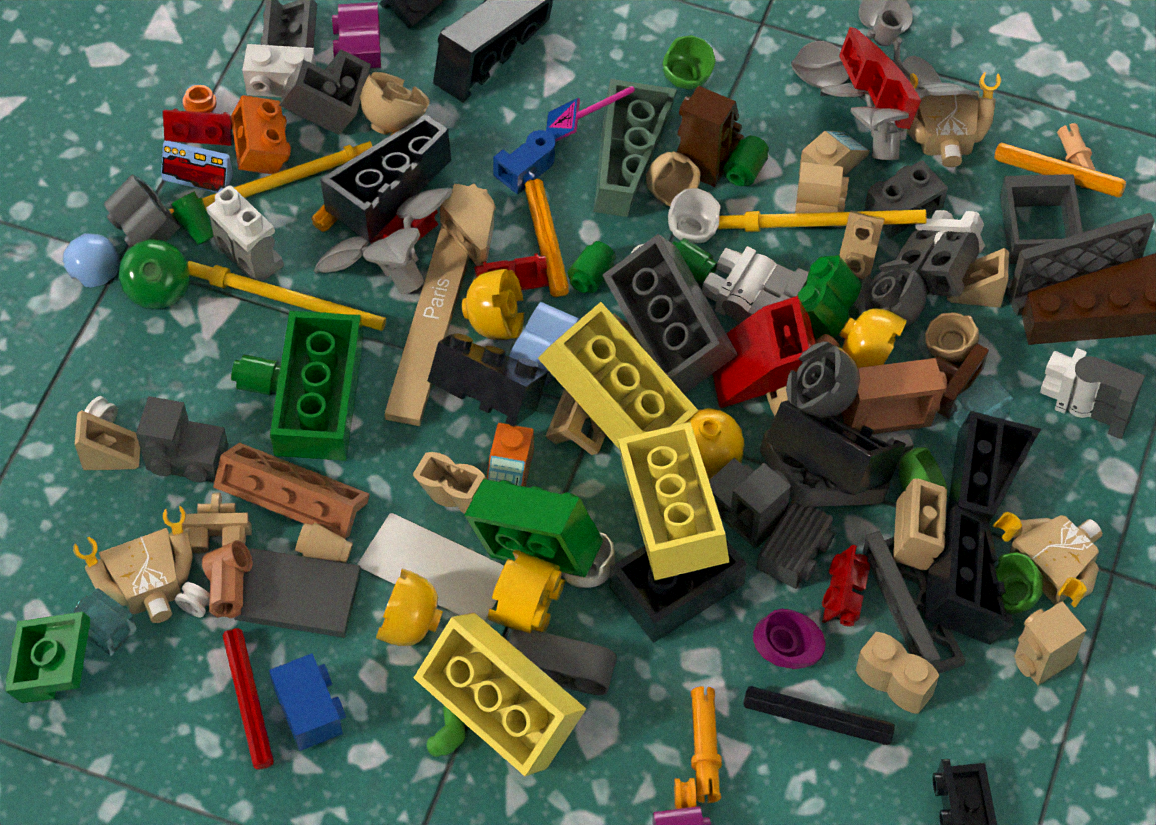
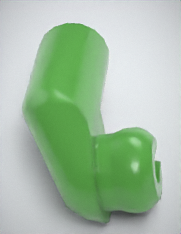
M446 706L443 707L445 726L435 736H431L427 740V750L434 757L447 756L460 746L465 739L464 722Z

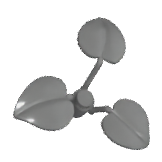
M863 0L858 11L859 18L863 25L872 28L868 31L866 37L870 40L874 39L875 43L880 46L894 45V63L909 81L910 74L914 73L918 78V86L942 83L935 69L924 59L910 56L903 63L900 59L902 38L899 37V34L907 31L913 21L912 10L906 0ZM814 41L806 44L791 62L792 69L803 81L820 89L825 86L844 84L849 77L839 57L840 50L835 45L826 41Z
M852 83L830 85L821 88V96L829 94L838 97H860L865 100L867 106L852 107L851 113L871 130V136L873 137L872 157L881 160L899 159L900 140H906L908 129L901 128V130H898L896 124L891 123V121L909 118V113L898 109L874 107L868 91L855 89ZM953 83L923 84L918 86L917 91L921 99L930 95L967 94L978 101L979 97L977 92Z
M452 188L431 189L408 198L397 210V216L404 218V229L374 242L369 247H366L369 242L361 236L348 238L337 243L320 258L314 269L315 274L345 269L363 255L365 260L377 263L382 268L385 276H391L400 294H407L417 290L424 283V279L415 263L418 261V257L415 253L414 245L418 241L420 233L417 228H411V223L414 219L424 218L434 212L453 193Z

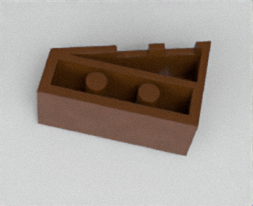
M698 85L691 97L686 96L679 109L682 122L677 134L681 137L677 152L688 157L699 168L701 182L716 187L724 174L723 167L738 142L745 139V137L739 134L742 130V125L735 122L739 119L736 101Z

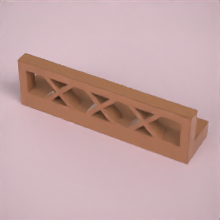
M238 443L221 454L213 485L216 489L301 523L313 525L316 522L345 539L351 534L356 512L368 503L370 496L367 492L242 443Z

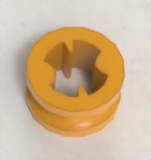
M674 778L675 809L696 807L695 778H689L687 782H682L680 778Z

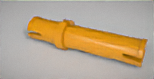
M700 686L691 690L695 754L691 758V767L696 773V800L704 803L705 795H707V803H714L721 799L719 769L722 766V757L718 754L715 690L714 688L707 687V695H704V686Z

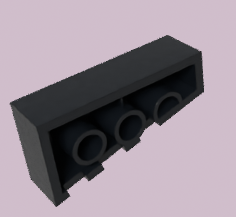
M484 0L477 8L471 12H466L461 19L450 26L444 27L438 36L439 45L433 84L464 103L471 96L469 89L476 82L483 85L490 78L489 71L498 61L504 64L511 57L517 42L524 45L550 19L553 0Z
M425 114L320 178L325 210L370 242L397 215L398 208L408 198L418 194L451 161L448 129Z

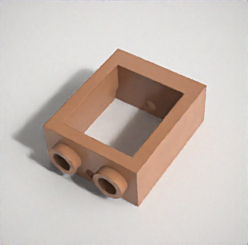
M936 358L858 368L860 374L858 393L853 403L841 412L845 425L859 431L865 425L874 429L872 434L931 427L936 412L940 410V401L943 393L947 391L946 375L943 371H939Z

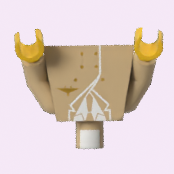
M986 72L980 77L979 86L983 90V96L978 97V101L967 94L930 95L921 99L911 128L907 130V133L916 143L921 144L924 154L928 156L941 155L942 164L945 167L952 168L962 163V155L972 153L974 143L983 140L993 123L996 99L993 98V92L1001 83V77L998 73L996 75V85L993 87L987 86L984 82ZM912 73L910 74V82L914 89H916L918 78Z
M179 506L182 517L177 523H173L168 519L167 509L163 512L164 522L171 526L172 529L170 534L167 528L101 551L99 552L101 559H97L95 556L98 546L94 539L87 537L88 542L92 546V551L89 555H82L77 544H74L73 552L76 557L86 561L85 570L98 594L116 606L126 605L131 614H138L147 610L152 623L164 622L172 616V610L168 602L173 601L177 594L181 593L180 585L188 580L193 561L188 531L183 529L182 526L186 519V512L183 507Z
M1005 512L994 523V528H1001L1005 531L1002 535V539L1005 542L1015 538L1009 553L1019 552L1033 560L1043 576V594L1054 605L1064 601L1068 596L1073 600L1071 605L1075 608L1081 599L1093 592L1099 571L1096 564L1099 550L1093 543L1102 537V531L1096 522L1088 519L1076 527L1063 515L1054 519L1022 520L1013 513Z

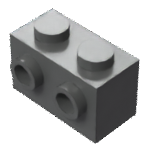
M921 160L912 166H904L895 176L884 182L879 181L872 185L867 192L864 211L926 209L928 217L935 213L936 210L944 207L948 187ZM914 224L883 225L882 231L890 239Z

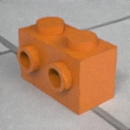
M246 95L241 96L231 115L238 170L274 174L279 172L283 163L289 160L291 146L286 141L285 130L287 120L286 116L282 114L281 106H279L280 101Z

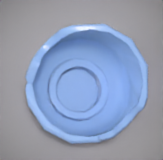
M82 234L72 240L63 253L64 267L69 276L77 278L85 287L89 288L104 285L116 276L120 267L119 255L115 247L106 237L100 234Z

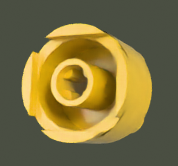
M514 550L512 553L516 560L508 559L496 583L492 599L498 601L496 611L489 609L488 620L529 634L532 630L545 633L551 618V614L547 613L552 599L558 601L563 591L565 580L561 578L562 572L559 565L522 551Z

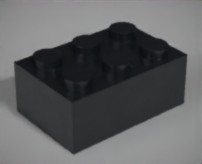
M726 539L729 563L655 580L644 545L610 567V589L654 643L743 586L747 564Z

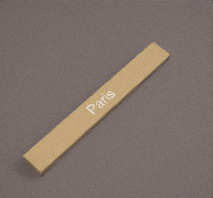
M454 183L453 193H451L450 197L468 186ZM479 188L482 193H488L487 189ZM443 225L440 228L387 403L385 420L420 426L432 388V384L427 382L436 348L438 342L447 337L470 258Z

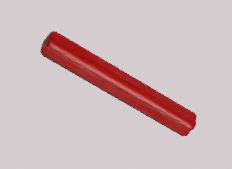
M234 628L225 631L222 636L252 764L256 770L271 767L274 760L243 631L240 628Z

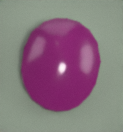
M783 608L774 610L763 617L756 624L753 631V642L756 650L764 659L779 667L790 669L806 668L816 664L825 651L826 642L820 628L809 617L794 610Z

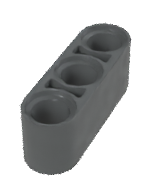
M511 630L508 642L559 686L591 695L607 694L617 660V655L613 651L602 646L532 630L530 634L520 630Z

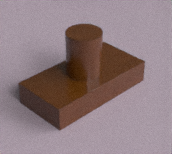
M976 343L960 367L940 356L936 357L939 371H943L947 379V391L943 393L940 401V410L937 413L950 419L984 369L989 349Z

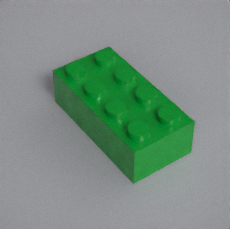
M289 310L270 430L274 456L347 461L364 339L361 315Z

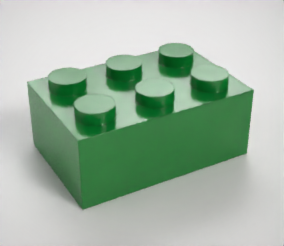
M483 479L464 514L491 558L515 561L516 559L512 552L519 550L559 565L562 573L586 577L604 541L578 496L568 492L563 494L549 492L537 486H532L531 488L518 486L506 480L497 482Z

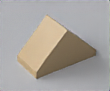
M1003 248L970 263L962 279L965 288L961 296H947V300L951 303L1001 308L1008 282L1009 251Z
M82 410L77 413L75 448L83 470H121L139 467L140 446L135 432Z

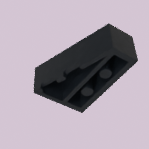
M971 411L958 431L947 512L956 505L987 518L989 524L1041 429Z

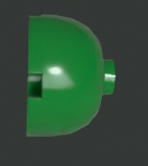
M148 239L136 243L126 251L120 262L118 278L123 292L133 303L144 309L153 310L171 307L184 296L189 286L190 270L186 258L176 246L164 240Z

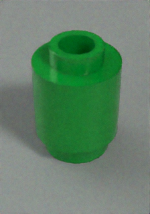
M752 135L738 142L723 167L727 179L736 186H750L754 183L768 160L769 147L766 142Z
M683 238L680 242L674 241L672 243L680 251L697 283L703 286L709 273L715 274L718 262L713 260V255L686 238Z
M600 241L587 245L567 271L572 287L581 293L596 292L605 280L603 274L615 266L616 254L613 249Z
M243 354L241 361H234L231 381L236 382V388L239 390L271 396L272 393L277 392L281 365H278L276 360Z

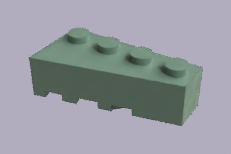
M610 79L606 98L630 86H633L635 91L604 107L593 212L628 217L670 116L677 89Z

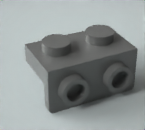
M266 0L263 12L264 26L263 36L260 40L261 45L314 48L317 3L314 0H297L282 5L278 0Z

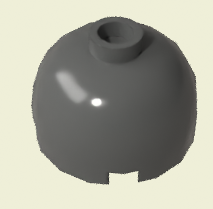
M893 260L884 263L878 267L881 272L873 279L868 275L862 281L861 291L854 305L859 310L860 315L870 309H885L907 320L905 325L907 327L918 319L924 309L927 299L924 281L920 274L905 260Z
M825 341L814 344L804 351L798 358L803 362L798 371L791 370L788 376L786 386L788 401L800 411L811 416L830 418L839 415L853 403L858 393L860 374L856 362L843 349Z

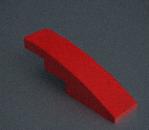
M849 27L839 57L854 88L868 91L876 108L898 109L909 113V118L894 122L898 128L910 130L921 103V98L898 66L876 44L858 29Z

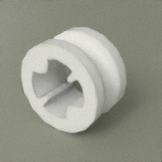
M98 396L88 404L85 412L113 423L116 419L118 408L113 403H108L104 397Z
M185 582L182 587L184 593L177 594L174 599L176 604L193 616L203 617L206 613L204 607L209 606L210 594L194 583Z

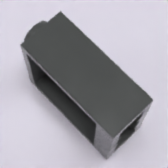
M1074 174L1005 176L1000 200L1007 250L1009 251V264H1017L1020 251L1059 240H1020L1015 207L1061 206L1066 237L1083 233Z

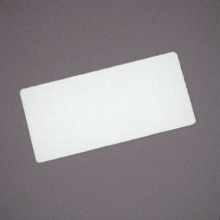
M393 513L388 515L358 562L362 569L393 584L400 577L402 568L417 573L426 578L435 587L439 606L458 615L475 612L484 621L488 617L489 609H492L497 600L492 599V595L504 565Z

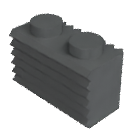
M792 500L758 554L756 569L795 589L802 579L808 581L817 566V561L814 560L819 550L825 553L835 536V533L831 531L832 516L826 515L824 511H819L817 508L803 506Z

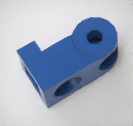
M544 130L533 131L527 136L526 143H523L511 154L507 153L504 149L493 157V175L518 195L526 188L525 183L528 180L537 179L554 164V148L556 145L554 136Z

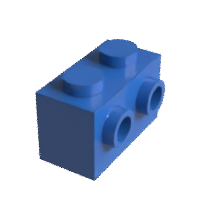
M313 653L269 670L274 691L299 751L343 734L340 720L346 718L343 706L338 696L331 699L327 687L332 686L329 673L325 664L317 665Z

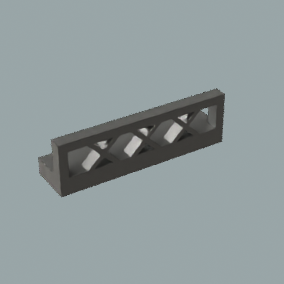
M880 531L867 534L863 554L868 557L870 569L910 654L927 660L934 666L938 674L964 666L966 660L951 629L935 623L932 631L927 630L918 610L925 612V603L921 602L924 597L926 602L927 579L923 571L909 566L910 572L906 570L908 565L903 564L901 568L896 565L889 551L894 548V537L884 540ZM903 578L918 585L920 592L917 599L911 597ZM938 629H939L941 635L936 634V632H937ZM933 642L947 647L952 658L940 661L941 658Z

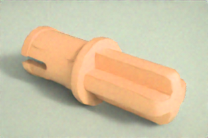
M1076 123L1069 124L1070 132L1066 125L1061 127L1057 134L1067 153L1066 162L1095 170L1090 158L1092 151L1085 146L1078 125Z

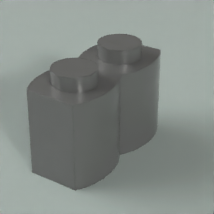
M133 174L104 202L109 212L107 215L108 220L116 228L125 232L127 236L124 240L130 247L148 239L167 241L181 227L172 213L163 205L155 191L145 181Z

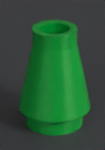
M195 191L170 204L174 210L172 215L194 239L197 246L214 237L202 197L198 198Z

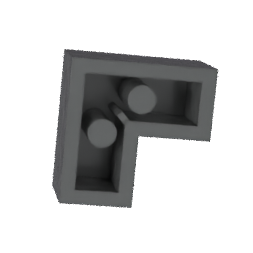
M342 49L325 70L303 59L287 79L279 106L340 135L357 114L360 95L371 64Z
M148 396L136 432L146 469L159 476H169L171 474L183 476L199 483L205 481L214 482L220 456L227 451L229 446L225 428L189 421L184 402Z
M734 458L709 480L721 520L755 549L771 535L788 508L791 491L789 481L780 471L772 470L765 463L754 470L748 465L743 466Z

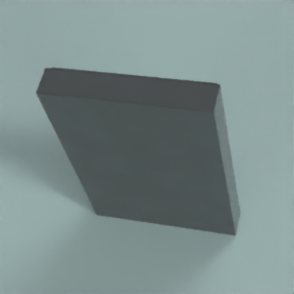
M251 548L252 569L244 573L243 607L241 608V615L234 617V620L345 638L361 574L360 565Z

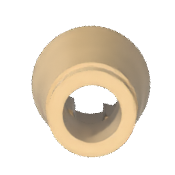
M316 522L313 525L304 523L295 551L303 553V557L347 563L353 542L347 541L345 538Z

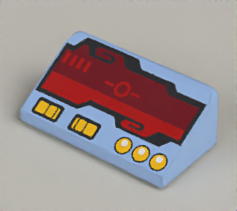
M165 140L163 143L161 175L164 181L215 193L229 186L233 177L229 154Z

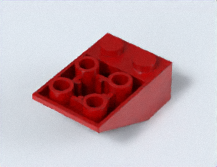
M798 296L762 307L726 333L738 356L713 373L719 407L724 408L786 387L791 370L798 371V368L803 363L798 358L804 351L816 344L810 316Z

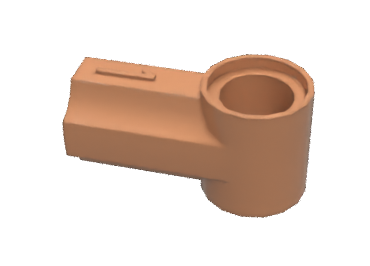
M239 540L206 553L202 558V568L206 577L210 580L209 612L217 618H234L241 615V608L243 607L244 573L252 569L253 562L249 549Z

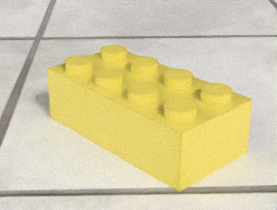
M602 302L568 329L538 357L540 362L618 449V439L683 424L698 411Z
M691 422L618 439L623 470L654 579L659 580L729 563L726 534Z
M475 612L451 617L413 677L524 776L548 768L586 711L582 704Z

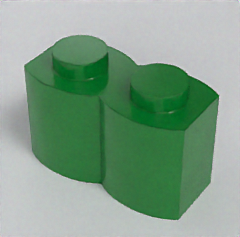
M840 255L819 257L811 265L807 276V285L797 294L810 316L815 338H819L823 334L836 337L847 321L848 309L854 304L861 291V281Z

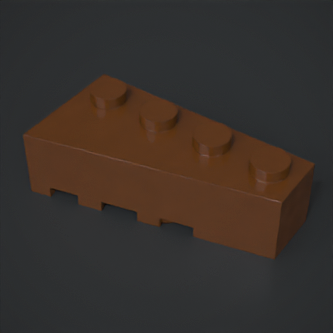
M1156 253L1028 292L1022 312L1028 345L1155 335Z

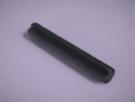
M754 686L747 688L743 704L747 709L883 745H890L892 742L895 725L891 722Z

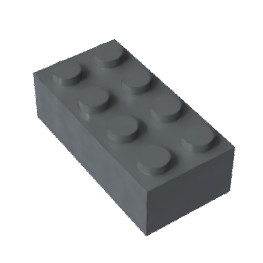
M655 235L603 274L641 347L683 394L738 356L680 251L661 235Z

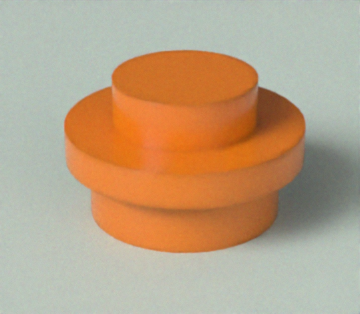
M194 85L188 88L183 97V107L186 111L210 113L217 105L216 96L209 87L204 85Z

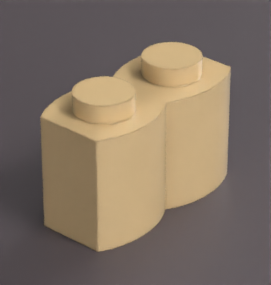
M801 162L795 213L844 212L849 177H842L843 167Z
M437 452L425 453L413 473L415 479L434 502L445 507H458L464 514L482 480L487 479L478 468L468 464H455L448 456Z
M875 632L860 650L856 667L859 677L872 688L887 692L891 700L900 708L919 714L935 692L939 674L934 666L922 657L908 654L899 641L881 632Z

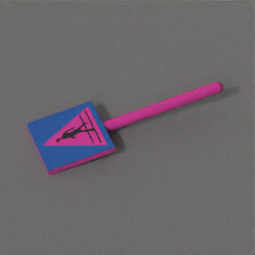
M630 86L579 111L580 99L576 98L548 112L546 131L550 132L557 142L577 132L578 119L634 93L635 88Z

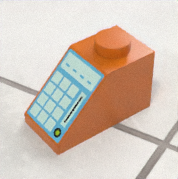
M504 423L497 424L489 458L488 480L497 482L506 480L514 485L526 487L534 454L533 428L513 427Z

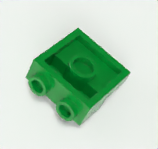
M76 612L17 621L15 637L12 641L9 672L6 675L5 691L21 703L55 699L56 691L80 688L91 618L84 612Z

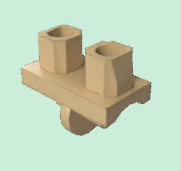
M850 210L839 255L858 278L865 279L868 275H871L884 218L868 216Z
M212 493L211 504H198V514H186V519L182 523L183 529L188 531L192 553L209 552V536H222V546L235 540L245 544L246 535H252V524L249 523L248 513H236L235 503H222L221 493Z

